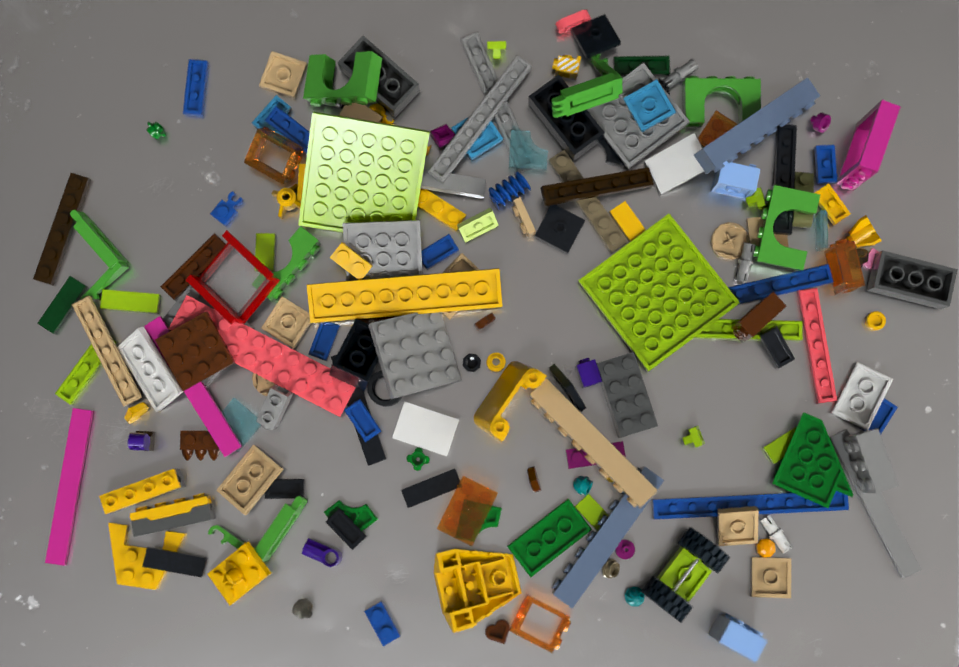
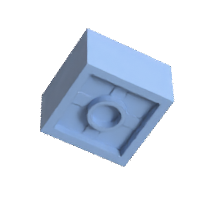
M725 161L723 163L725 167L714 174L711 192L743 199L752 196L757 189L760 168H756L754 164L746 166L733 163V161L731 163Z

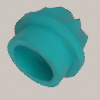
M579 476L573 482L574 489L580 495H588L593 485V481L589 480L587 476Z
M630 587L625 593V600L630 606L637 607L644 602L645 595L641 592L640 588Z

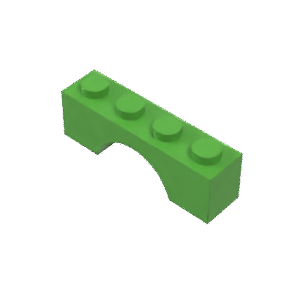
M302 226L288 240L292 247L291 261L282 270L272 272L280 280L267 296L272 302L274 299L280 298L284 292L283 288L295 280V274L298 270H303L308 264V258L311 255L314 256L320 249L319 245L321 243ZM260 274L252 283V286L258 290L267 278Z

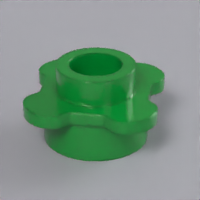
M147 123L149 127L146 130L155 139H159L161 136L166 137V134L163 132L164 128L159 123Z
M416 448L415 452L408 455L406 460L414 466V470L419 471L424 464L429 463L430 458L424 455L421 448Z

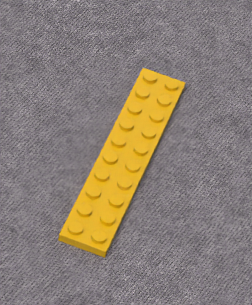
M499 268L307 284L310 323L502 307Z

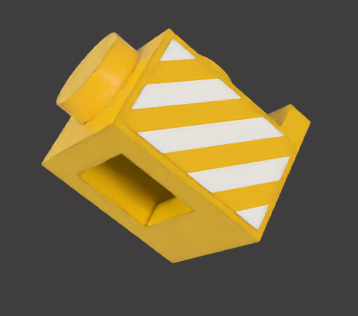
M570 55L554 58L552 69L555 70V76L559 74L562 78L576 80L581 56H577V59Z

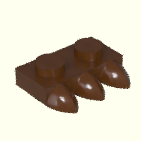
M180 431V450H182V455L186 461L192 457L194 450L196 457L200 461L204 459L207 450L213 461L217 459L220 449L209 431Z

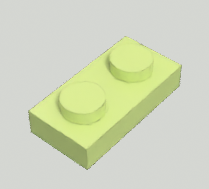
M491 208L457 224L465 243L499 226Z

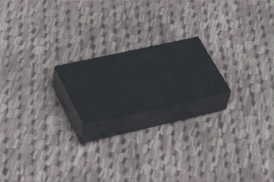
M777 326L759 335L778 369L795 360Z
M275 479L265 492V499L305 497V479Z
M341 508L326 521L330 528L352 550L367 537Z

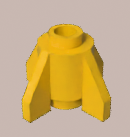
M294 184L290 188H283L280 191H272L271 194L277 197V201L280 204L279 218H284L286 210H294L296 207L300 209L301 203L297 201L296 195L298 184Z
M866 215L857 221L848 232L849 236L847 237L851 246L856 245L857 248L875 245L882 241Z

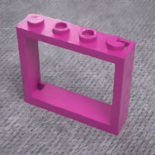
M881 100L857 122L836 182L842 189L855 190L879 171L901 106Z

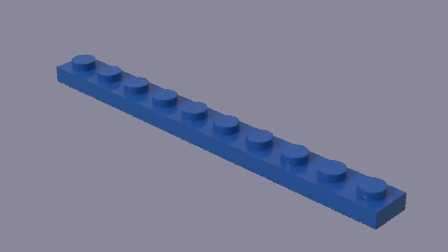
M838 491L835 492L829 508L795 493L652 500L654 520L717 517V509L757 506L759 514L849 510L848 496Z

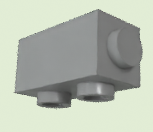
M276 384L271 387L256 422L267 430L277 428L293 393Z

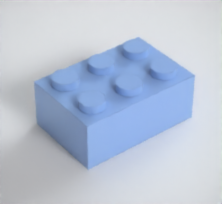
M727 613L725 616L718 614L708 633L718 642L755 663L767 643V640L762 638L763 633Z

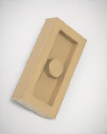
M521 197L514 199L512 210L515 217L519 216L522 222L519 225L523 234L527 233L528 237L534 236L536 230Z

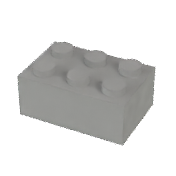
M879 429L865 430L843 437L845 440L843 443L844 448L851 457V468L858 477L857 485L863 493H879L899 486Z

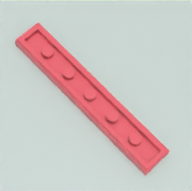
M818 289L798 290L797 295L816 403L837 401Z

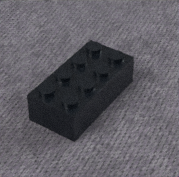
M558 74L529 95L528 104L569 157L575 161L604 139L605 132L587 109L569 116L553 117L552 99L561 96L560 90L569 87Z

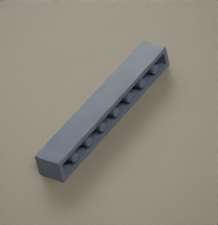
M806 78L694 154V157L706 174L712 170L716 173L725 167L723 164L725 161L731 163L738 158V152L744 154L751 149V143L757 145L765 139L763 135L767 134V136H770L778 130L776 126L783 127L789 123V117L792 116L794 119L802 114V108L807 110L815 105L814 100L820 97V94L809 78Z
M645 466L641 469L637 468L658 490L664 480ZM622 492L620 499H615L610 505L609 509L611 511L608 516L603 515L598 522L599 529L589 534L586 539L588 541L584 548L581 546L576 552L575 557L577 558L574 563H569L563 571L565 573L561 580L558 578L553 584L552 589L554 590L552 594L573 609L649 501L641 508L638 506L634 508L626 500L628 496Z

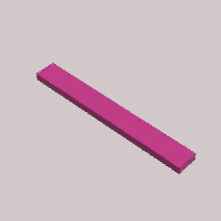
M159 316L143 327L165 360L155 339L170 332L162 316ZM203 382L184 391L224 457L242 447Z
M77 408L72 410L45 563L67 565L94 411Z

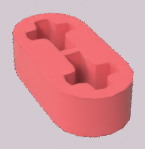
M581 10L560 19L555 25L559 34L571 31L572 27L591 20V17L587 10Z

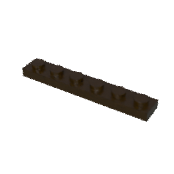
M646 167L544 185L540 190L544 205L550 206L650 188L654 183L650 169Z
M70 173L34 274V280L54 286L74 229L73 226L76 223L71 217L70 212L72 210L80 211L91 181L88 177Z

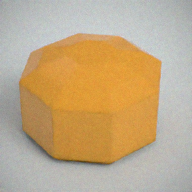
M768 538L759 539L758 543L755 544L756 553L761 557H771L776 551L775 543Z

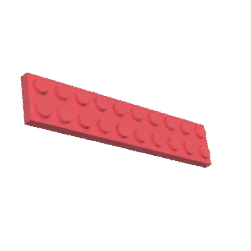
M186 295L168 328L172 331L200 314L208 312L231 353L235 364L339 417L342 416L356 387L330 376L329 367L243 323L234 322L230 324L215 309Z

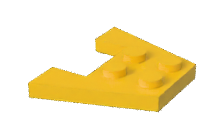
M109 522L108 526L117 584L157 590L167 571L142 567L147 547L126 545L129 525ZM166 531L163 549L177 552L187 533Z

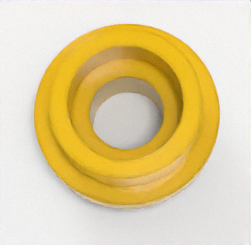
M492 353L487 358V367L491 371L499 372L505 367L506 360L502 354ZM493 359H499L500 364L494 365L492 363Z

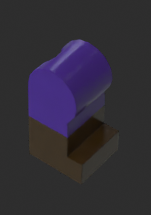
M136 431V433L129 434V450L154 451L155 432Z

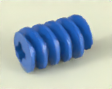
M518 171L514 173L515 178L510 175L508 176V181L503 179L502 186L499 183L495 184L496 190L492 187L489 188V196L498 210H500V203L504 207L506 206V199L512 203V196L519 198V191L525 195L524 188L531 191L529 183Z

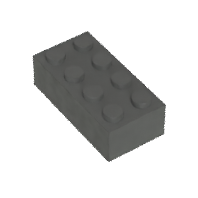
M362 36L338 61L339 68L346 76L351 78L356 52L372 51L380 56L382 63L376 102L396 118L420 92L419 83L365 36Z
M882 250L875 254L867 291L937 309H944L951 304L958 269Z
M631 352L597 363L602 379L601 386L618 438L657 427L658 424L635 353Z

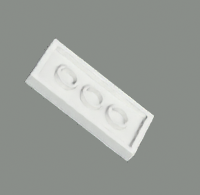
M144 327L137 328L117 347L155 412L161 411L184 392Z

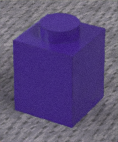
M585 358L578 361L579 364L575 368L582 388L602 382L595 359L590 361V358Z

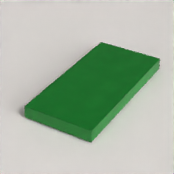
M566 499L507 545V547L527 574L532 577L592 529L571 501Z

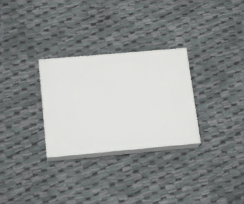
M696 133L645 160L661 194L705 172L694 157V154L703 148Z
M857 362L831 414L864 430H868L893 378Z
M404 401L392 438L447 456L459 419Z

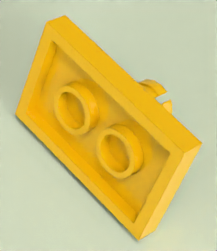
M248 541L207 575L230 606L268 577L271 572Z

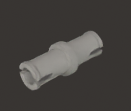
M691 59L680 68H675L674 72L665 79H662L661 82L665 81L667 83L670 81L666 85L670 89L678 82H683L688 75L698 69V65L696 64L690 68L695 63Z
M744 242L741 259H738L739 268L735 280L748 282L750 266H753L752 258L755 244Z

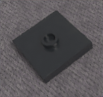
M605 14L571 28V32L586 59L621 45L618 35Z
M550 205L534 237L568 254L585 220L557 205Z

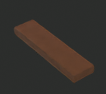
M214 233L160 287L173 300H176L190 285L186 281L188 276L191 274L200 277L226 244Z

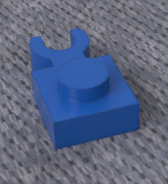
M233 191L229 193L227 202L221 200L210 213L211 216L225 227L238 213L234 208L243 203L241 197L237 201H233V197L236 195Z

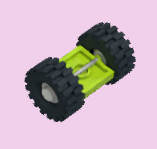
M689 527L678 542L681 545L659 576L657 578L652 576L641 591L680 623L683 622L693 607L689 602L711 574L712 570L719 574L730 559L717 545L691 527Z

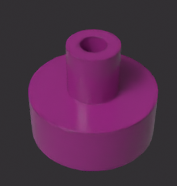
M823 112L817 116L813 115L810 120L813 123V129L820 133L825 132L831 123L830 115Z
M622 539L616 547L615 553L621 559H630L635 553V546L631 541Z

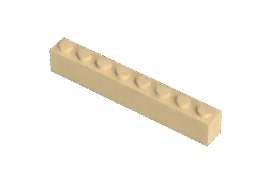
M547 378L530 394L532 398L530 402L537 409L542 408L546 419L550 423L555 422L559 426L557 428L564 437L568 435L573 440L571 444L578 451L582 449L587 454L585 458L592 465L596 463L600 467V474L605 479L609 477L614 482L613 487L620 494L624 492L628 496L626 500L634 508L636 506L641 508L657 493L658 490Z

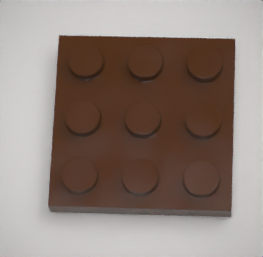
M208 312L200 314L155 339L182 391H186L235 363Z

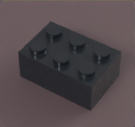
M355 319L331 365L329 375L365 391L379 363V359L368 326L369 324Z

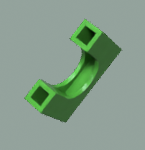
M372 51L356 52L352 76L345 86L334 90L333 87L336 61L326 54L309 56L303 99L309 101L310 105L320 107L321 104L336 106L337 104L352 105V103L367 105L368 102H376L382 63L380 56Z
M689 76L682 83V112L690 121L685 126L686 128H701L705 122V98L714 92H725L735 99L738 105V124L761 109V79H755L753 76H747L743 79H736L735 76L725 78Z
M776 185L767 190L765 200L768 201L767 208H763L761 219L764 222L763 226L758 229L757 238H760L758 246L755 245L753 257H756L755 262L803 271L808 251L781 245L774 236L773 224L777 216L784 211H796L810 215L816 214L820 194Z

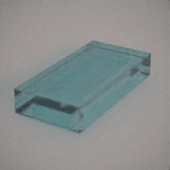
M820 210L815 214L816 251H824L828 248L827 210Z

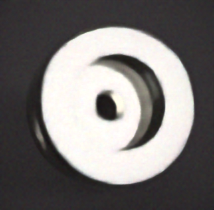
M857 248L849 251V262L855 264L856 268H862L863 264L869 260V253L866 249Z
M301 598L294 604L292 613L298 619L310 618L313 605L307 598Z

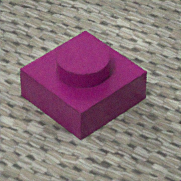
M447 124L430 131L432 139L439 148L449 144L455 136Z

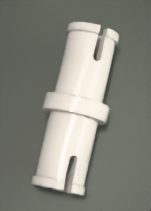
M770 514L760 520V523L769 533L768 537L774 540L782 554L793 548L784 536L783 529L777 526Z

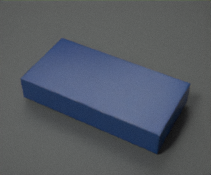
M450 234L422 250V263L426 270L459 251Z
M320 322L308 355L327 361L340 325L333 322Z
M884 398L868 430L879 429L881 435L898 407Z
M361 399L344 409L365 442L382 432Z

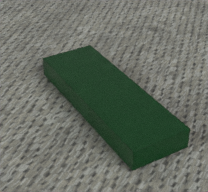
M670 56L613 57V69L620 76L628 75L642 63L647 66L654 76L670 75Z
M69 276L37 324L56 334L73 309L72 304L80 299L87 286Z

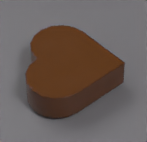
M490 313L476 322L474 327L479 331L493 322L496 317L493 313Z
M535 466L528 468L529 482L533 492L541 491Z
M499 619L495 624L488 625L485 629L486 637L492 641L505 644L510 628L509 623L505 619Z

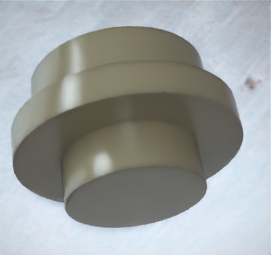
M611 558L602 567V573L606 578H614L620 571L619 563Z

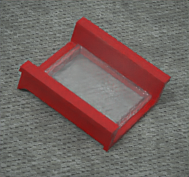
M226 230L222 237L228 243L200 277L190 274L186 281L230 324L234 322L245 324L280 280Z

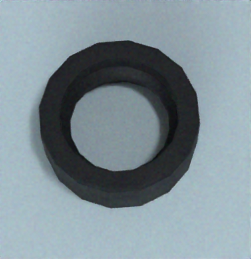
M382 370L372 375L367 385L368 394L377 405L383 407L393 406L402 397L384 400L375 393L376 382L384 377Z

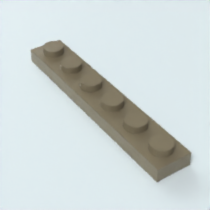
M565 150L548 160L562 182L584 179ZM597 197L575 201L611 254L627 244L626 239Z

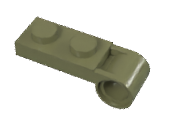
M795 172L794 189L814 193V173ZM793 211L792 227L810 229L813 215Z

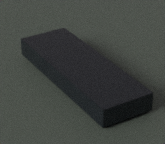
M452 469L402 489L401 492L407 507L410 508L460 488L462 484L456 469Z
M147 547L142 567L202 578L206 557Z

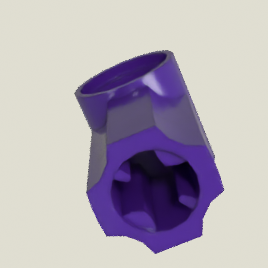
M310 538L307 539L302 549L303 555L319 561L328 567L337 566L342 561V553L338 549L331 548ZM330 552H333L336 555V561L334 563H331L328 560V554Z

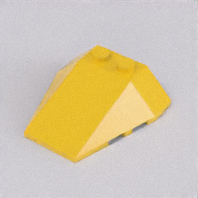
M451 549L435 554L434 578L442 613L453 633L473 628L478 622L490 616L495 610L503 607L522 593L513 554Z

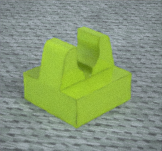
M487 41V50H493V59H501V50L506 49V41Z
M761 187L756 189L755 195L746 197L748 207L757 205L759 210L767 208Z
M698 425L690 428V435L682 438L685 445L694 442L695 447H699L705 444Z

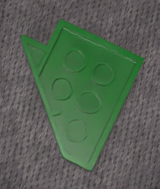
M803 412L772 484L829 508L836 491L853 497V492L823 421Z

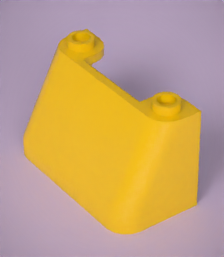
M518 361L508 364L475 412V424L502 443L509 432V423L501 417V414L520 387L525 390L528 387L537 388L543 383L547 375Z

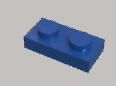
M816 145L814 147L816 184H835L837 182L835 145Z
M382 601L364 611L383 646L401 636Z

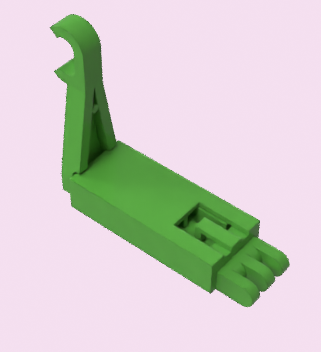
M601 53L591 57V63L601 74L600 77L560 90L561 96L552 99V114L554 118L564 115L569 116L619 98V94L623 93L622 77L608 65V58L599 60L598 58L601 57Z
M72 210L70 215L77 222L73 227L109 267L79 300L87 296H93L94 299L100 300L99 294L102 292V289L107 288L129 268L127 265L128 261L84 212Z
M297 496L292 504L285 503L255 548L263 562L270 560L307 504V498ZM219 525L212 526L208 531V535H213L216 530H219L224 534L221 544L228 542L236 549L245 543Z

